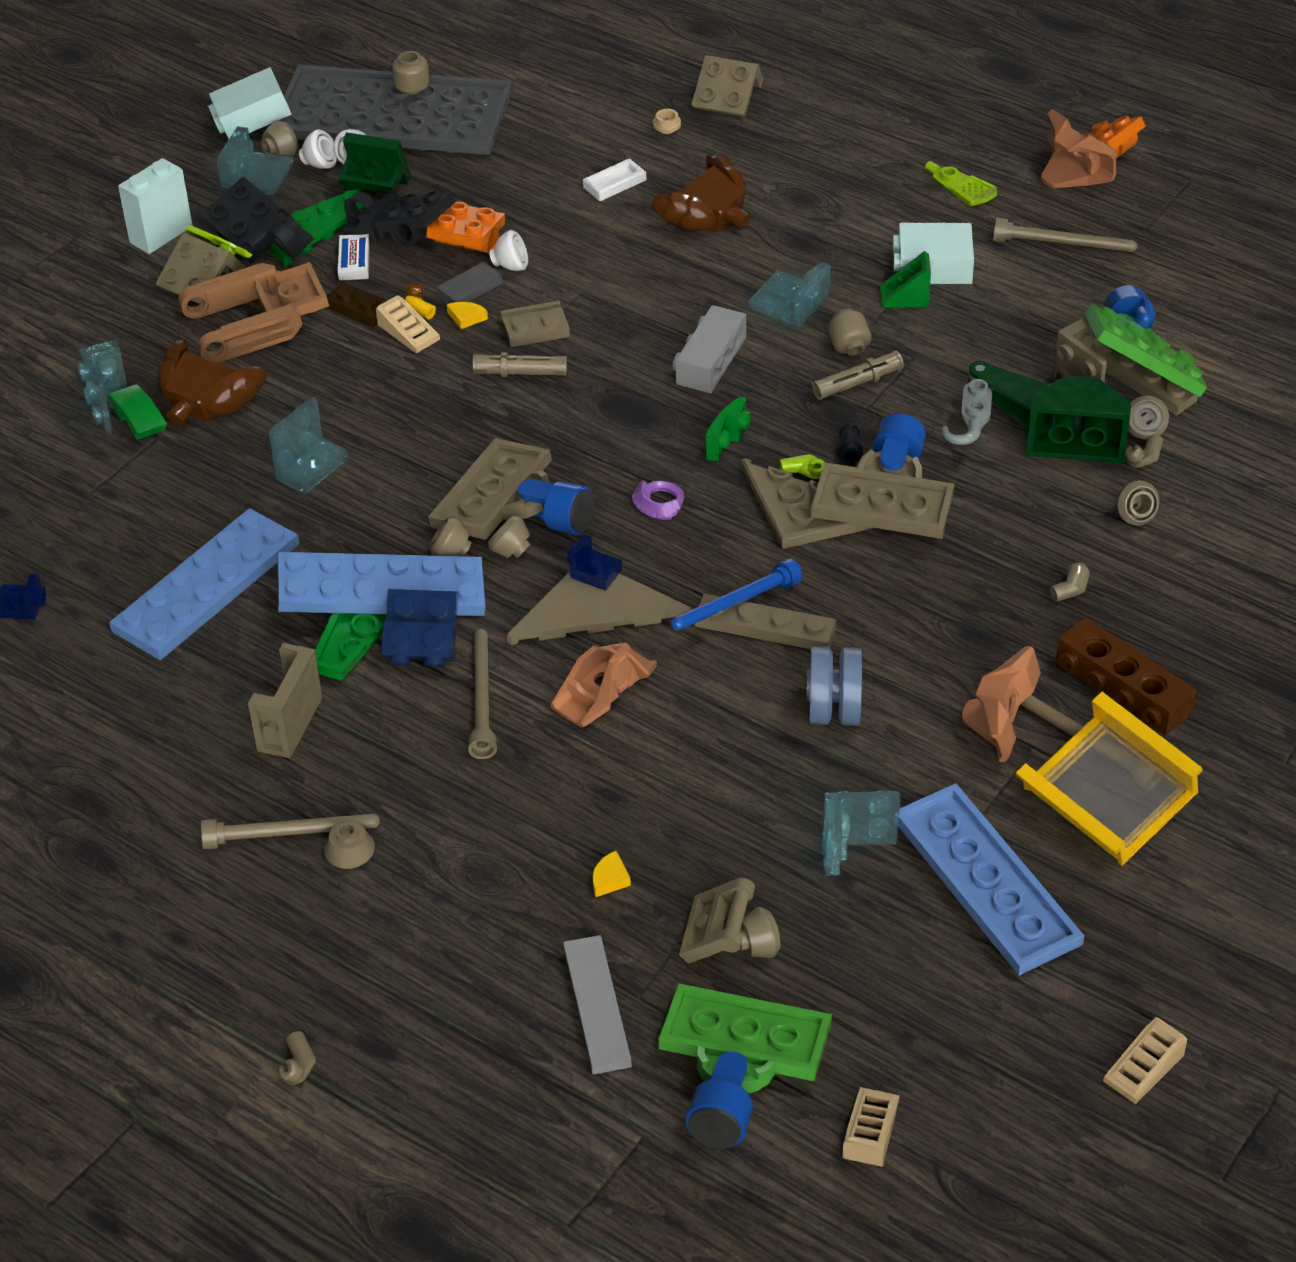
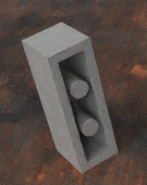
M712 305L707 314L700 317L697 329L687 337L682 352H678L675 355L673 370L676 371L677 385L711 394L746 339L745 313Z

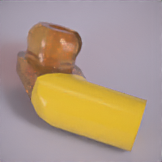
M417 282L409 283L404 299L422 317L426 319L433 318L436 307L424 301V296L422 295L424 286Z

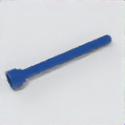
M786 559L777 563L771 574L673 618L671 626L674 630L679 631L776 586L790 588L801 582L802 570L795 560Z

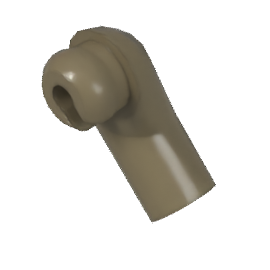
M1157 434L1151 435L1147 438L1145 449L1143 450L1138 445H1135L1134 450L1130 446L1125 452V457L1128 459L1127 463L1131 467L1140 468L1157 462L1163 438Z
M1078 562L1069 565L1066 582L1050 586V596L1054 602L1081 595L1085 592L1090 573L1084 563Z
M301 1031L293 1032L286 1038V1043L293 1058L286 1060V1067L281 1065L279 1068L280 1077L290 1085H298L304 1082L316 1063V1057L304 1033Z

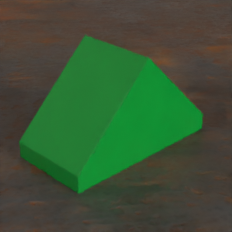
M926 251L922 252L880 285L881 302L885 308L929 307L931 268L929 254Z

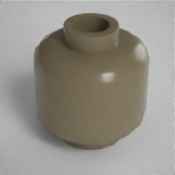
M405 51L393 61V82L399 91L408 95H415L428 86L430 80L429 68L426 58L415 51Z
M843 309L836 312L827 326L832 345L839 354H848L849 356L860 355L872 340L871 331L865 316L853 309Z

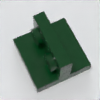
M346 132L343 144L347 158L338 178L341 186L389 193L391 190H397L399 184H409L411 173L401 141Z

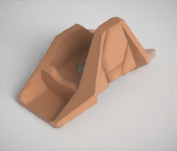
M1054 109L1050 110L1047 113L1051 121V133L1048 141L1052 157L1041 174L1042 182L1051 188L1088 186L1112 182L1116 176V150L1091 135L1087 138L1072 129L1068 118Z
M626 642L602 647L592 646L577 659L550 707L577 726L585 727L610 710L611 703L619 697L618 693L623 692L627 687H631L639 679L649 677L656 668L657 661L646 659L632 650ZM604 675L601 686H598L594 682L595 679Z
M1025 646L997 669L984 675L976 692L977 698L969 700L962 712L963 722L995 746L999 762H1006L1010 756L1016 740L1012 724L1019 705L1034 692L1041 674L1034 648L1031 646Z

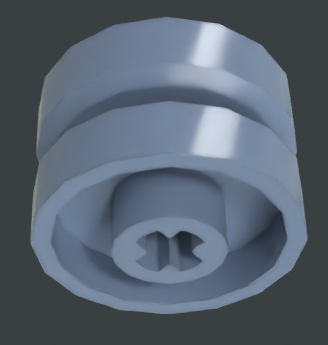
M811 646V669H807V702H810V725H828L832 716V703H838V720L841 725L860 726L862 647H843L840 651L839 669H833V652L831 648L827 646Z

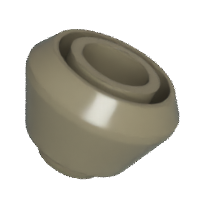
M276 120L263 133L261 146L267 155H271L274 158H286L295 155L298 142L293 129L287 123Z
M1141 396L1131 402L1128 431L1136 438L1147 440L1148 437L1154 434L1160 436L1167 428L1169 422V412L1166 405L1160 399L1153 396Z
M1138 480L1124 486L1118 492L1115 503L1120 517L1126 523L1141 526L1147 524L1156 516L1160 505V498L1152 484Z
M513 515L488 541L489 550L506 558H509L512 554L518 558L531 544L526 540L530 533L523 518Z
M446 518L440 525L429 544L431 556H465L470 548L471 541L467 540L469 532L458 518Z
M344 821L335 825L331 829L324 845V854L328 862L342 869H354L362 866L369 861L375 850L374 840L362 825L354 821Z
M756 907L744 916L740 930L742 942L739 950H745L747 955L751 957H775L781 948V941L772 913L765 908Z

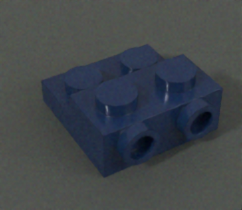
M388 589L386 621L383 623L381 655L385 659H390L389 664L408 666L411 660L424 661L425 666L444 667L445 662H454L458 609L457 591Z

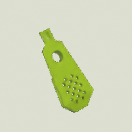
M932 161L927 162L924 169L933 174L935 181L970 207L986 203L997 196L996 186L973 175L963 174L954 167L941 168Z
M188 225L185 230L186 234L226 250L233 256L236 253L246 258L252 256L247 250L192 225Z

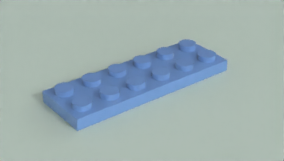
M249 508L109 622L111 632L161 661L278 563V552H291L300 544L298 534Z
M278 552V612L386 614L388 589L457 591V616H484L485 614L482 557Z
M957 783L894 811L893 821L1019 976L1083 945L1084 934Z

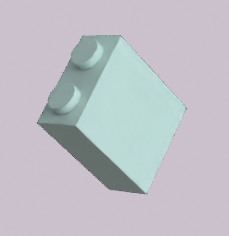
M271 67L209 93L213 104L208 107L220 134L226 132L229 141L292 115Z
M162 158L118 185L129 242L146 253H152L185 232L188 225H192L183 170Z
M899 223V235H893L894 271H899L922 252L926 251L929 254L931 268L930 284H972L974 252L971 223Z

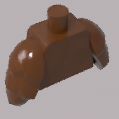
M715 154L707 155V171L680 192L673 191L669 194L655 196L651 202L653 211L662 217L666 223L683 227L686 231H705L708 229L713 232H719L729 223L739 229H743L750 220V214L742 209L746 194V186L742 174L724 156H717Z
M186 339L177 340L169 347L163 364L158 369L160 389L167 397L171 407L167 417L177 426H182L189 416L206 422L210 421L214 416H224L237 412L243 404L255 397L267 376L264 369L260 366L240 367L234 371L232 368L189 353Z

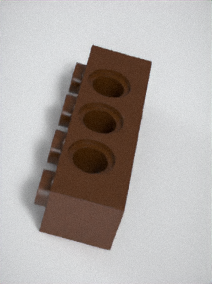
M1085 617L1058 638L1055 663L1087 683L1092 689L1105 693L1128 712L1142 720L1147 726L1154 728L1164 736L1168 735L1193 714L1197 689Z

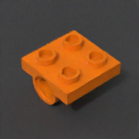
M1126 115L1112 123H1108L1107 120L1099 122L1092 126L1093 131L1091 133L1083 134V136L1087 138L1091 135L1116 150L1117 159L1137 143V133L1146 125L1142 116L1129 119V116Z
M455 202L427 226V238L434 239L438 243L456 247L464 246L465 249L490 254V250L495 248L496 242L499 239V230L505 225V214L495 212L491 208H477L468 206L464 202Z

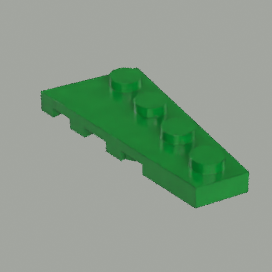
M359 188L348 190L343 194L323 200L318 204L291 214L294 220L311 234L314 239L300 252L301 255L311 251L312 244L320 239L327 241L334 236L336 229L339 227L343 228L348 224L344 204L353 194L362 192ZM356 201L358 209L364 211L363 205ZM274 243L267 248L283 267L292 263V258Z
M332 613L315 649L318 674L342 681L383 635V623L386 621V614Z

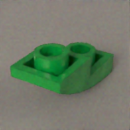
M135 384L108 393L107 397L121 422L126 420L136 440L165 431L167 423L153 401L140 386Z
M739 397L726 406L709 427L706 434L707 460L719 461L723 449L729 448L730 441L739 442L743 430L749 429L751 412L746 411L745 397Z

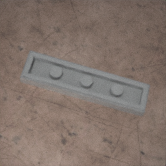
M601 935L563 942L592 1074L631 1068V1056Z

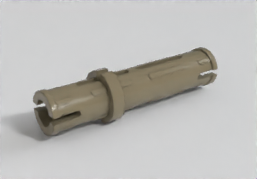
M895 350L876 359L872 357L863 360V364L818 381H813V393L817 400L820 401L825 397L862 383L879 381L881 376L904 368L902 356Z
M501 352V355L473 354V374H501V377H508V374L567 376V356L508 355V352Z

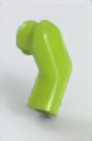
M807 454L779 459V468L789 473H800L810 479H820L825 462L822 459Z

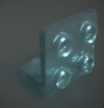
M237 126L216 159L222 188L229 189L244 176L265 195H275L294 165L293 157L254 152L253 141L250 140L248 128Z
M820 261L811 271L805 274L804 279L782 271H776L748 301V308L800 327L830 294L831 265Z
M116 339L79 349L82 362L77 364L82 382L86 381V387L82 388L88 406L94 405L91 406L94 420L97 425L102 423L107 434L113 432L106 402L109 400L107 397L108 393L128 387L121 352Z
M312 397L301 406H298L269 431L276 480L304 495L348 460L346 449L323 438L318 401Z
M842 791L824 793L822 848L825 876L840 875V861L847 860V846L895 845L897 843L900 793L898 791Z

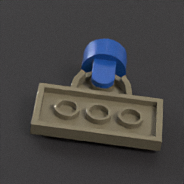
M891 414L880 421L873 443V450L870 449L861 458L857 468L824 463L811 506V517L942 539L955 484L922 479V466L919 459L926 438L925 428L912 416Z
M495 438L428 516L430 526L438 529L446 518L456 517L469 532V536L487 540L502 520H508L513 515L521 516L523 519L531 516L544 520L546 526L551 530L580 535L589 527L592 521L595 500L591 489L587 486L558 481L555 484L549 483L548 475L543 470L552 461L550 450Z

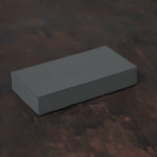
M481 262L437 286V296L448 304L470 302L503 284L502 275L486 263Z

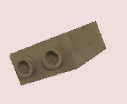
M283 643L279 652L284 679L274 697L253 693L248 705L257 751L291 758L322 700V692L315 650Z

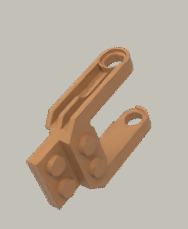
M309 262L284 271H277L274 265L259 263L183 289L179 294L178 301L183 314L191 319L202 318L259 299L264 312L221 326V329L203 335L199 342H197V348L201 357L220 363L293 339L303 325L301 315L329 307L327 296L311 263ZM200 297L203 299L198 306L190 307L187 305L192 298ZM213 342L222 343L221 347L216 351L206 350L207 346Z

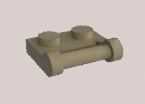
M738 878L695 895L679 956L690 964L721 951L737 952L742 942L740 930L747 903L753 898L755 890L754 883L745 878ZM730 902H732V903H731V907H730V911H729V915H728V908H729ZM727 916H728L727 923H726V927H725V929L723 930L724 924H725V920H726V918H727Z

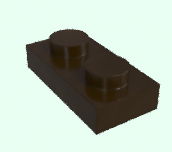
M342 282L327 295L329 307L326 308L374 327L378 324L376 308L387 300Z

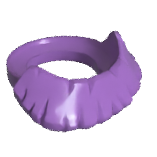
M642 480L633 491L632 500L636 508L649 517L659 520H670L680 511L684 501V492L679 486L670 482L653 481L647 484ZM665 491L673 494L676 499L662 504L652 501L650 496L654 492Z

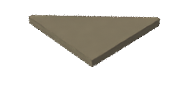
M741 459V468L781 549L874 528L811 517V506L819 482L810 480L808 483L793 478L792 473L768 466V469L751 464L749 459Z
M584 557L507 634V643L514 645L518 644L519 640L539 637V641L566 637V633L587 630V634L614 630V626L633 623L635 627L662 623L661 619L677 617L691 610V607Z

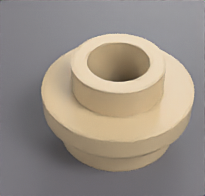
M672 109L659 110L653 119L654 129L662 134H671L681 126V119L678 113Z

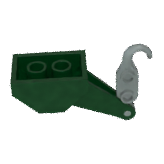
M975 361L969 365V383L964 386L961 418L965 422L968 432L964 435H954L949 432L948 427H942V435L950 443L956 445L973 443L978 439L981 429L990 420L991 403L993 401L1028 429L1026 456L1124 464L1131 402L1099 378L1065 376L1052 384H1047L1001 369L985 361Z

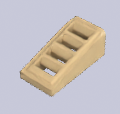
M399 295L376 308L378 326L415 353L440 340V335ZM420 333L422 334L421 336H419V337H417V338H415V339L413 338V337L417 336V335L420 334Z
M1155 1017L1107 1072L1103 1081L1136 1104L1184 1056L1187 1038L1160 1018ZM1148 1049L1150 1052L1158 1056L1160 1059L1157 1060L1149 1053H1147L1146 1050ZM1137 1061L1150 1071L1146 1072L1144 1069L1136 1065L1134 1062ZM1125 1071L1138 1079L1140 1083L1138 1085L1124 1076L1123 1073Z
M860 1087L843 1143L844 1159L883 1167L900 1095ZM866 1101L878 1103L882 1105H887L888 1108L868 1105L865 1103ZM863 1112L885 1116V1118L881 1119L862 1114ZM860 1123L878 1126L882 1128L881 1130H878L874 1128L860 1126ZM857 1134L878 1138V1141L857 1137Z

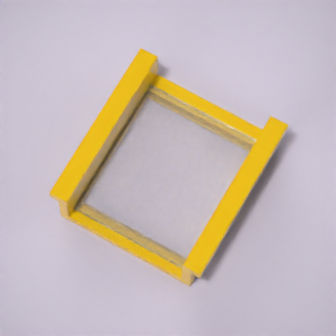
M1101 692L1092 700L1094 718L1038 771H1035L1025 763L1016 772V777L1023 781L1024 790L1032 791L1116 858L1118 863L1123 866L1198 793L1197 776L1202 772V767L1105 693Z

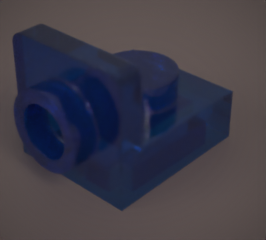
M584 534L579 542L573 544L569 549L567 561L570 563V578L606 591L622 571V560L592 549V536Z
M31 573L26 585L2 584L0 589V618L36 619L40 606H44L46 602V588L41 586L38 573Z

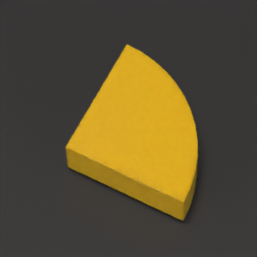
M471 302L447 304V313L460 329L488 319L487 310L478 304Z
M617 851L605 856L595 867L593 873L595 897L631 886L630 876Z

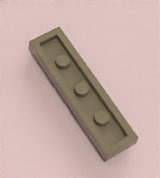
M1096 338L1093 339L1091 350L1106 360V373L1143 396H1153L1160 399L1166 405L1169 412L1177 416L1197 402V395L1101 343Z
M703 594L699 606L719 598V596ZM743 601L695 623V627L811 649V646L830 647L836 630V619Z

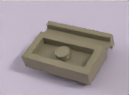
M560 301L500 311L501 322L504 325V331L510 348L570 337L569 325L564 311L561 309Z

